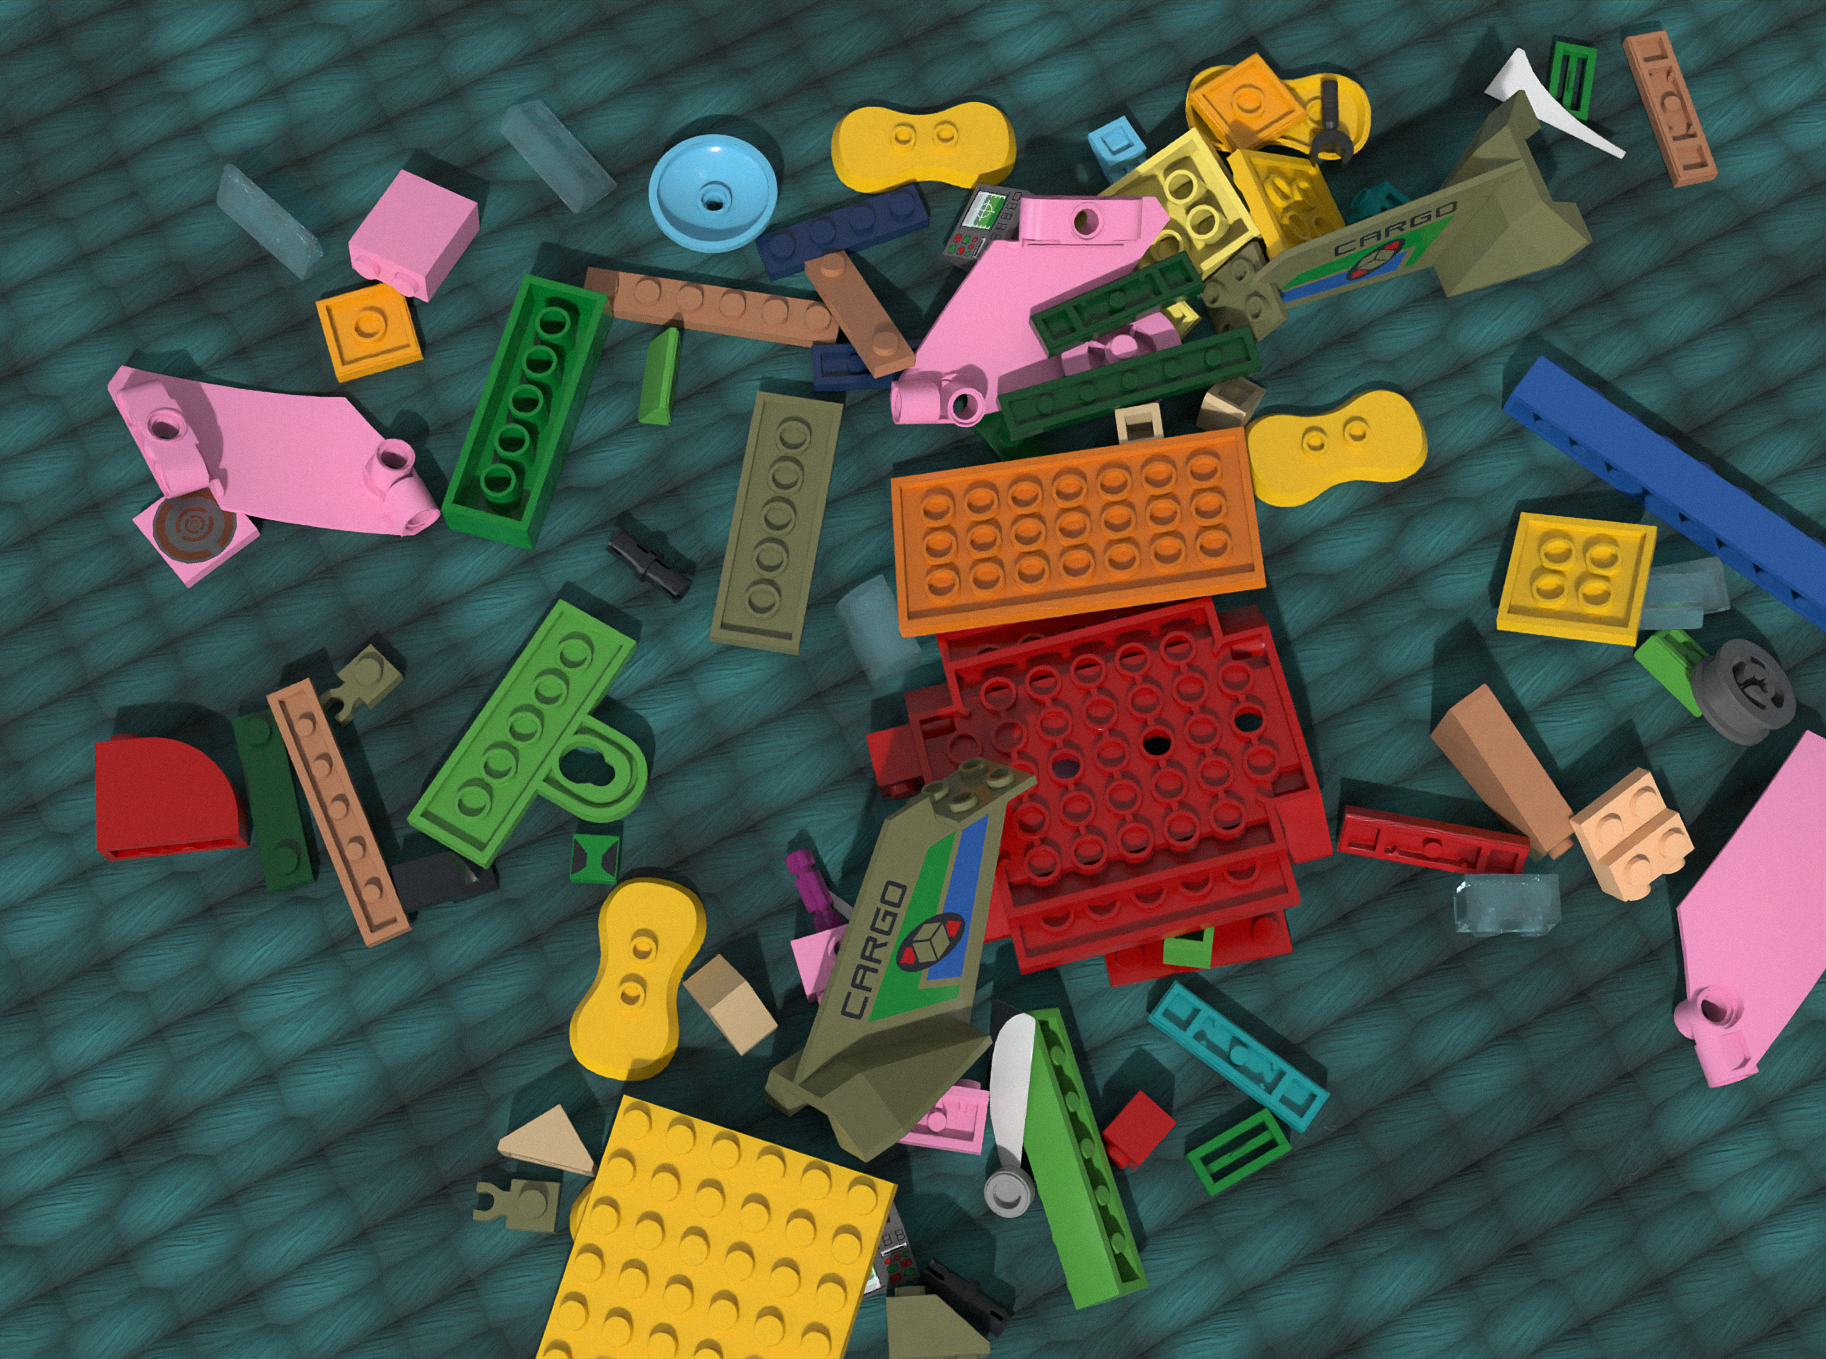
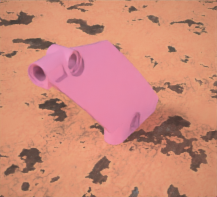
M1020 196L1018 240H993L914 353L915 366L905 369L898 381H892L890 402L894 423H955L961 427L974 426L980 422L984 414L999 411L996 404L998 395L1062 378L1065 373L1062 367L1061 354L1050 359L1047 358L1029 325V317L1130 274L1170 220V217L1155 196ZM1085 209L1087 213L1086 224L1080 230H1076L1074 225L1075 216L1079 211ZM961 394H967L968 402L965 409L959 413H954L953 403L955 399Z
M121 365L108 384L107 389L167 499L209 487L221 510L313 527L400 535L401 537L417 534L433 524L440 516L438 506L413 467L415 453L412 447L400 439L385 440L345 397H316L245 390L152 373ZM165 436V437H169V438H171V439H162V438H159V437ZM387 466H394L398 469L389 468Z
M1809 730L1802 734L1742 823L1676 908L1684 958L1687 999L1680 1002L1675 1008L1674 1020L1678 1030L1685 1037L1695 1040L1697 1045L1694 1048L1709 1088L1731 1084L1759 1072L1756 1064L1786 1026L1826 969V739ZM1702 1009L1706 1012L1708 1019L1704 1016Z

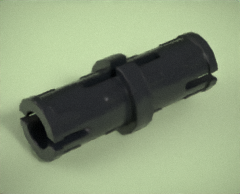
M625 528L619 529L611 537L606 551L635 572L634 577L640 582L644 583L647 581L674 604L680 602L689 592L690 586L693 583L692 580L669 565L664 560V554L659 550H651L638 541Z
M936 1257L932 1258L927 1269L924 1270L917 1282L951 1304L953 1310L958 1315L964 1313L993 1333L996 1338L1000 1337L1015 1313L1012 1309L1009 1310L978 1288L980 1286L979 1282L973 1278L970 1282L939 1262Z

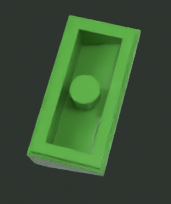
M670 327L649 343L638 413V421L641 423L667 426L671 423L682 349L677 328Z
M1670 619L1634 653V657L1694 716L1700 717L1702 715L1692 693L1690 676L1693 666L1704 657L1710 655Z

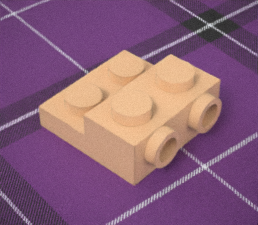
M1640 767L1636 768L1569 820L1602 891L1624 902L1639 900L1647 896L1651 891L1650 883L1662 873L1671 874L1680 870L1685 865L1684 856L1695 849L1679 813L1666 808L1651 772Z

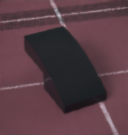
M454 850L391 867L405 914L450 900L456 904L499 890L492 865L486 870Z

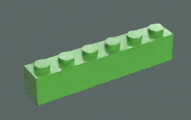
M1059 1008L1025 1012L1035 1018L1036 1026L1023 1147L1028 1155L1037 1184V1191L1051 1228L1053 1242L1057 1247L1067 1279L1068 1290L1072 1295L1076 1310L1109 1302L1145 1289L1149 1285Z

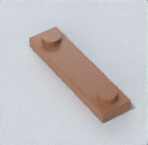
M1666 29L1626 37L1622 46L1673 187L1678 188L1714 180L1718 170Z
M844 250L804 262L806 276L874 379L915 366L914 352Z

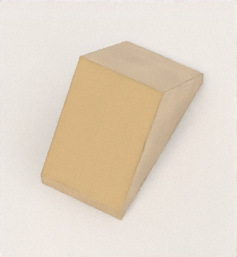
M1243 377L1215 384L1209 389L1203 399L1196 425L1206 431L1245 427L1266 390Z
M720 954L683 982L684 987L741 1057L778 1028L777 1023L747 980Z
M560 1104L502 1138L497 1148L506 1157L596 1178L599 1169L566 1111Z

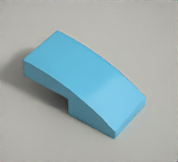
M1125 116L1088 134L1092 150L1110 185H1113L1147 161L1145 157L1146 146Z

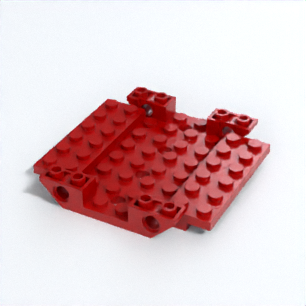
M1202 596L937 633L936 638L947 682L904 693L925 785L946 778L957 771L958 766L962 762L974 757H983L1035 775L1037 784L1007 802L983 942L984 944L1012 937L1021 975L1298 906L1301 904V898L1291 866L1333 856L1321 791L1269 625L1256 604L1216 614L1212 597ZM1251 713L1261 719L1262 725L1256 731L1244 732L1236 726L1235 721L1242 714ZM1155 736L1164 737L1171 744L1166 753L1157 756L1149 754L1144 749V745L1148 739ZM1064 759L1073 760L1080 767L1077 774L1068 779L1059 778L1053 772L1054 766Z

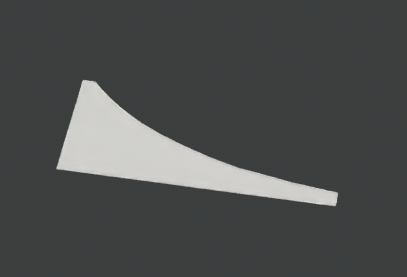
M1520 48L1516 49L1484 92L1505 102L1518 90H1525L1538 119L1620 159L1626 154L1625 151L1608 142L1568 113L1540 83L1528 62L1525 51Z

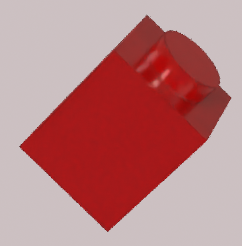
M906 724L867 734L868 747L882 797L891 796L892 800H902L917 795L918 789L923 788L925 783L911 725Z
M1140 1090L1101 1135L1107 1158L1120 1169L1129 1166L1135 1172L1177 1122Z

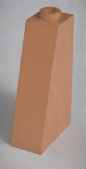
M1484 683L1450 708L1430 737L1506 829L1513 835L1529 837L1530 849L1528 855L1535 863L1547 854L1555 860L1576 844L1571 838L1575 832L1569 821L1575 814L1499 701Z

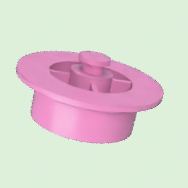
M1157 312L1061 353V362L1065 376H1070L1181 345L1182 343L1172 323L1161 312ZM1157 400V401L1150 402V403H1147V404L1158 403V402L1161 401V400Z

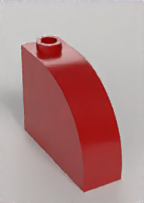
M117 734L111 736L110 741L95 742L97 851L109 861L249 847L248 817L243 800L226 774L203 752L177 740L158 737L139 738L134 734Z

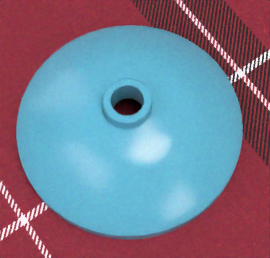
M700 135L675 145L659 160L649 182L650 208L659 228L677 244L698 252H727L750 243L769 225L777 206V181L768 160L751 144L727 135ZM714 204L720 205L722 207L720 210L711 211L708 209L711 205Z

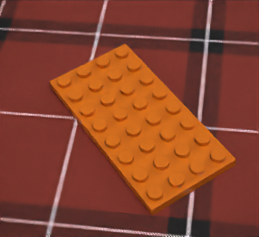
M1244 426L891 478L898 620L902 638L1267 588Z

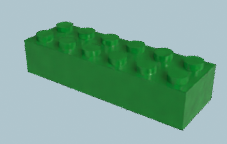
M524 273L441 507L449 529L534 551L613 320L607 294Z

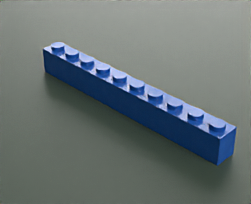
M1540 355L1511 393L1502 409L1504 413L1826 633V544L1815 537L1807 536L1792 526L1787 517L1779 512L1770 511L1754 500L1753 496L1746 489L1733 486L1717 475L1709 464L1695 460L1680 450L1672 439L1658 435L1646 427L1634 413L1621 410L1608 401L1600 390L1592 386H1586L1571 376L1563 365L1555 361H1549Z

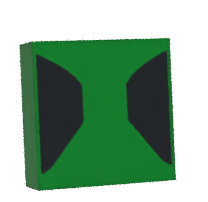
M573 834L570 881L572 883L617 885L621 848L620 836Z

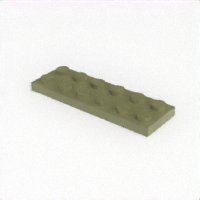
M757 391L712 620L710 642L799 656L844 413V404Z

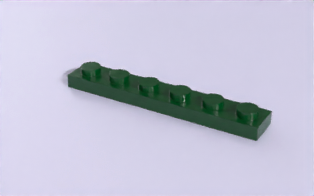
M1246 326L997 396L996 404L1008 441L1011 442L1115 413L1116 409L1140 406L1260 372L1263 365L1250 328Z

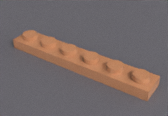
M588 267L584 289L609 296L613 318L809 348L812 345L837 344L840 326L824 302Z
M307 678L267 695V700L366 946L372 948L413 930L408 915L402 909L396 885L314 683L310 678Z

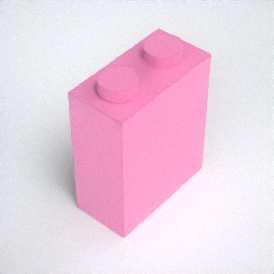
M401 170L348 242L352 269H355L367 279H377L394 287L404 296H414L428 303L480 230L478 204L405 170Z

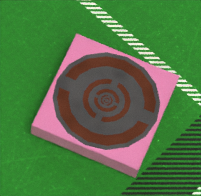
M209 487L171 499L163 496L132 519L188 589L261 535L244 513L221 510Z

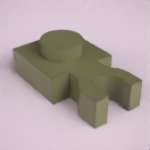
M370 644L337 674L344 684L338 688L326 691L319 698L326 711L336 702L344 703L343 710L334 716L336 721L344 728L352 721L357 707L362 702L370 710L373 709L404 678Z
M512 1179L509 1192L502 1191L491 1183L477 1182L476 1192L479 1194H492L494 1205L487 1211L474 1209L473 1220L490 1222L504 1216L507 1217L505 1228L508 1230L556 1234L562 1185L555 1182Z

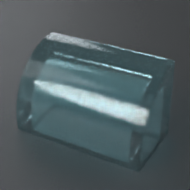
M882 574L857 586L836 604L834 612L872 687L921 665L922 651L915 637L902 638L898 604Z

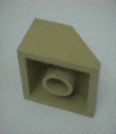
M925 1286L895 1288V1297H886L888 1359H986L989 1356L990 1342L936 1294L925 1295Z

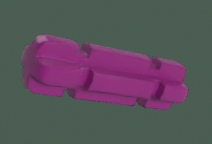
M799 849L786 856V866L791 876L795 874L797 876L794 883L809 915L814 913L816 917L812 922L817 932L842 926L844 923L838 910L833 911L831 908L834 905V901L820 871H814L813 869L816 863L810 850Z

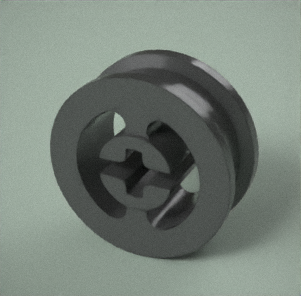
M1738 638L1728 640L1718 648L1715 656L1704 657L1692 668L1690 676L1691 689L1700 711L1721 735L1732 742L1745 746L1758 744L1768 736L1770 729L1784 727L1795 716L1796 699L1788 677L1775 659L1753 642Z

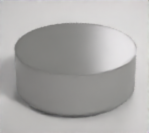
M1004 1166L996 1170L987 1180L984 1196L993 1212L1002 1217L1013 1218L1023 1214L1031 1205L1035 1197V1186L1031 1177L1021 1168Z

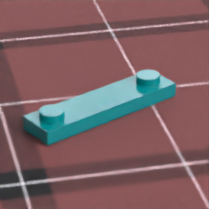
M1176 980L1147 1018L1148 1022L1262 1106L1268 1107L1270 1112L1300 1134L1306 1130L1330 1096L1328 1091Z

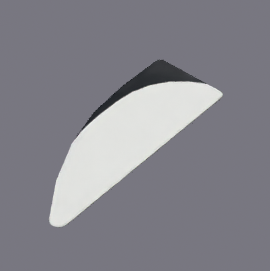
M994 999L992 1002L989 1031L993 1043L988 1047L987 1067L990 1115L1002 1167L1015 1166L1020 1168L1036 1020L1034 1017L998 999Z

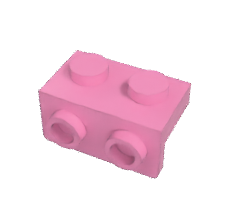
M959 1079L917 1125L896 1143L981 1155L990 1091L980 1090L981 1083L977 1081Z

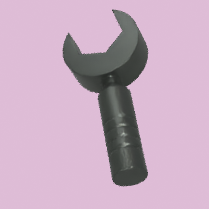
M1326 80L1321 83L1322 128L1324 131L1318 133L1313 139L1309 151V160L1315 168L1318 154L1332 150L1343 159L1340 171L1342 173L1351 162L1354 145L1348 135L1337 130L1339 127L1338 82Z

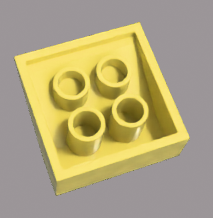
M1196 127L1186 132L1097 195L1155 196L1170 217V220L1142 257L1151 265L1185 250L1203 282L1211 278L1251 242H1258L1261 249L1266 246L1259 228L1254 225L1250 218V208L1243 193L1235 185L1232 175L1209 138Z

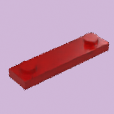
M1350 805L1345 806L1336 840L1337 852L1519 884L1530 849L1529 837Z
M1283 909L1215 926L1210 969L1291 954L1293 948ZM1164 939L1103 954L1110 988L1208 969L1163 964Z

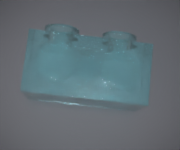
M1464 874L1453 886L1456 932H1472L1475 937H1493L1500 935L1501 932H1519V936L1539 937L1547 935L1548 931L1562 920L1558 874Z

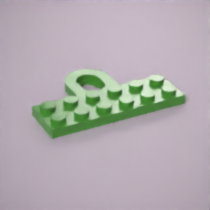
M559 599L407 817L409 825L488 870L538 794L575 816L595 823L613 822L624 818L634 811L643 800L648 787V769L645 757L634 741L592 717V714L636 651L637 642L566 601ZM578 747L595 749L602 753L605 762L614 768L615 777L606 786H596L590 782L579 784L571 782L560 771L563 757L569 751Z

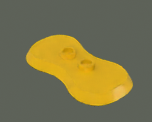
M1219 65L1201 71L1191 82L1186 97V119L1189 129L1191 130L1196 127L1209 138L1214 148L1218 151H1228V149L1188 102L1190 93L1234 67L1233 65ZM1319 73L1292 80H1281L1307 111L1308 115L1305 122L1268 145L1286 146L1309 155L1313 139L1318 133L1324 131L1322 128L1321 83L1326 80H1335L1338 82L1339 127L1337 130L1349 136L1354 145L1353 154H1356L1366 143L1371 127V107L1364 89L1350 78L1334 73ZM1332 150L1318 154L1319 159H1342Z
M980 102L963 103L928 115H910L882 107H864L843 116L837 122L831 139L832 163L840 181L855 191L867 194L885 193L919 181H940L967 189H976L979 183L997 185L1012 172L1017 151L1014 129L1008 117L999 109Z
M1371 389L1360 392L1336 408L1320 414H1267L1250 422L1244 428L1253 494L1261 501L1277 507H1296L1305 504L1330 487L1343 482L1355 480L1374 482L1401 481L1416 473L1423 466L1428 452L1426 431L1417 410L1406 397L1386 389Z
M638 877L628 879L617 885L603 902L598 922L601 948L600 965L592 986L573 1013L569 1029L572 1052L579 1063L598 1075L622 1081L650 1079L659 1074L673 1058L679 1041L677 1013L679 984L688 965L700 950L707 930L704 906L698 896L690 889L664 879Z

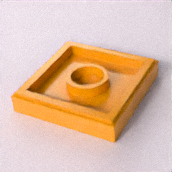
M1257 52L1190 93L1188 102L1231 154L1239 148L1254 151L1262 149L1305 122L1308 115L1307 111Z
M380 283L316 301L339 383L424 360L406 297L394 287L386 283Z

